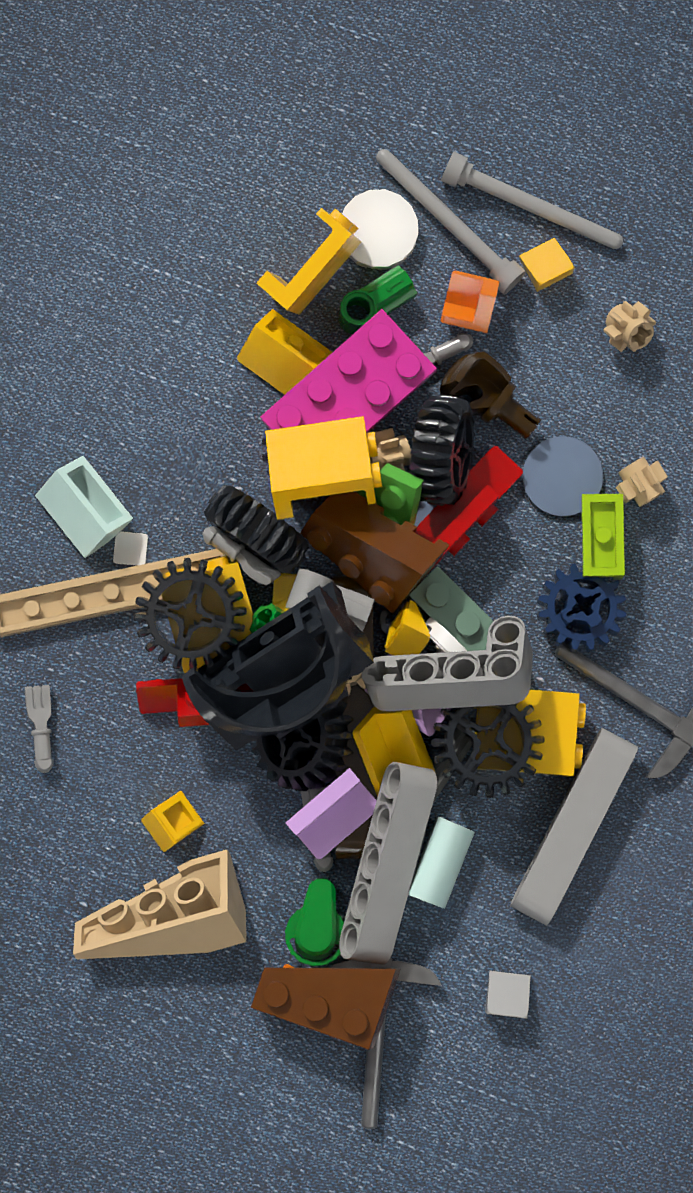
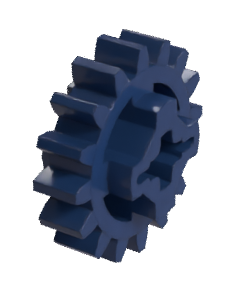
M575 563L570 565L567 576L558 569L554 573L556 584L546 580L542 587L549 596L542 595L537 599V604L546 607V610L538 613L537 619L541 621L548 620L549 623L543 633L549 635L555 632L558 635L555 645L559 647L566 640L570 642V652L575 653L579 644H584L587 653L592 652L595 644L594 641L596 640L603 647L609 643L606 632L617 635L621 630L614 623V620L621 621L626 617V612L617 609V606L626 601L625 596H615L614 594L620 583L614 581L608 584L605 581L606 577L583 578L582 572H579ZM578 583H587L596 588L593 590L581 588ZM558 592H560L564 606L563 610L556 615L555 599ZM594 600L586 614L579 612L569 616L576 605V601L581 605ZM606 601L608 614L603 624L599 610L600 606ZM569 626L582 628L586 634L574 633L566 628Z

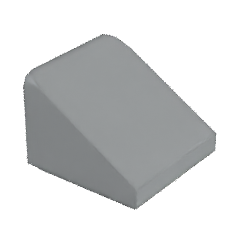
M489 970L485 1013L527 1019L531 976Z

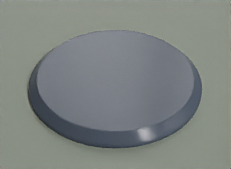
M567 436L553 437L538 444L528 455L523 467V485L529 499L542 511L555 516H571L581 512L582 494L600 493L603 484V469L596 453L583 441Z

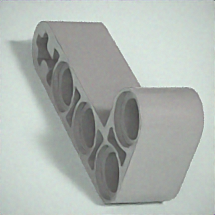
M507 615L496 619L490 625L486 650L380 656L373 658L374 663L365 668L361 674L373 705L382 711L511 705L524 700L529 693L533 650L523 621L516 616Z

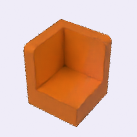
M453 271L440 321L445 324L487 333L499 281Z

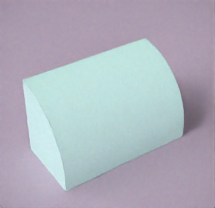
M84 456L56 470L35 495L84 558L108 543L133 519Z
M436 817L413 875L408 895L445 909L475 832L441 817Z

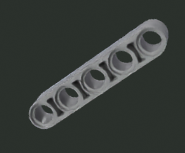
M604 728L599 730L582 762L581 769H578L519 884L510 907L546 926L549 924L637 753V745Z
M392 762L385 770L340 935L339 949L344 959L384 965L391 958L436 794L437 776L432 769Z

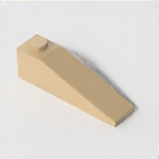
M223 850L189 860L177 867L180 873L159 884L155 879L143 885L145 892L125 902L118 899L76 922L73 948L75 958L96 959L209 953L245 943L246 909L229 851Z

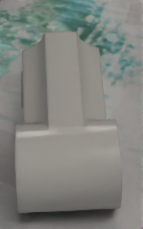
M299 569L285 608L290 609L307 598L308 592L319 585L322 588L333 580L309 570ZM337 585L342 591L348 617L363 632L374 599Z

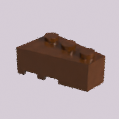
M354 491L330 495L313 512L300 534L308 540L313 548L321 551L334 562L344 575L352 578L377 603L386 607L393 614L408 598L409 594L423 581L449 547V544L440 539L432 543L415 533L417 526L408 521H405L402 525L382 515L384 513L383 507L377 504L368 505L367 499Z
M264 967L251 1008L370 1050L375 1048L401 969Z

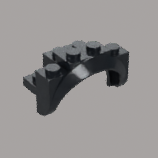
M333 581L322 588L320 585L307 593V598L239 641L234 647L232 646L227 649L225 658H220L219 656L213 658L212 667L208 668L204 664L197 670L193 667L182 675L185 689L199 714L236 751L261 736L277 735L281 739L291 731L312 722L349 695L346 686L349 678L362 673L365 668L374 663L368 638L348 617L342 591ZM246 683L254 692L236 690Z

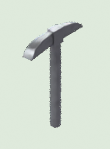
M566 643L557 647L555 651L556 657L672 731L671 734L674 738L645 778H659L671 772L684 758L690 747H693V707L686 718L684 716L680 718L577 650L575 653L570 652V646Z
M389 959L384 965L349 960L329 967L401 969L397 981L442 986L436 974L421 965L392 961V959ZM385 1018L375 1048L367 1049L361 1118V1126L365 1129H375L378 1126Z

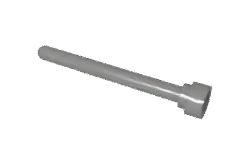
M382 149L378 151L376 155L377 162L491 271L489 275L494 280L499 281L498 290L503 295L507 294L518 284L526 271L515 260L510 262L506 257L501 259L389 150Z
M457 152L452 153L441 178L442 182L456 187L457 184L463 187L465 184L471 185L607 247L618 249L622 246L623 238L620 234L473 169L474 164L467 162L468 157Z

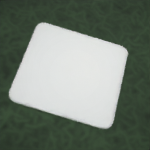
M119 532L115 537L113 562L127 565L145 564L148 535Z

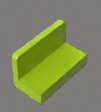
M582 494V577H613V580H622L625 576L623 494Z

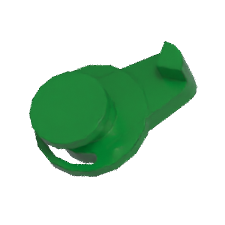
M317 878L311 882L303 907L290 917L285 929L286 945L290 953L299 962L310 966L325 965L335 960L340 954V949H338L332 957L320 961L331 954L335 944L339 945L344 924L341 916L336 912V890L330 880ZM291 938H294V939H295V946H296V948H297L299 954L302 955L305 959H303L302 957H300V956L294 951V949H293V947H292V945H291V943H290V939H291Z

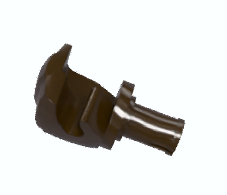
M486 352L462 356L451 366L441 382L440 396L450 395L456 397L469 395L473 399L469 403L473 416L482 414L480 419L485 423H488L492 418L495 420L498 417L518 432L525 440L541 421L539 417H536L513 399V391L516 385L511 382L512 377L502 365Z

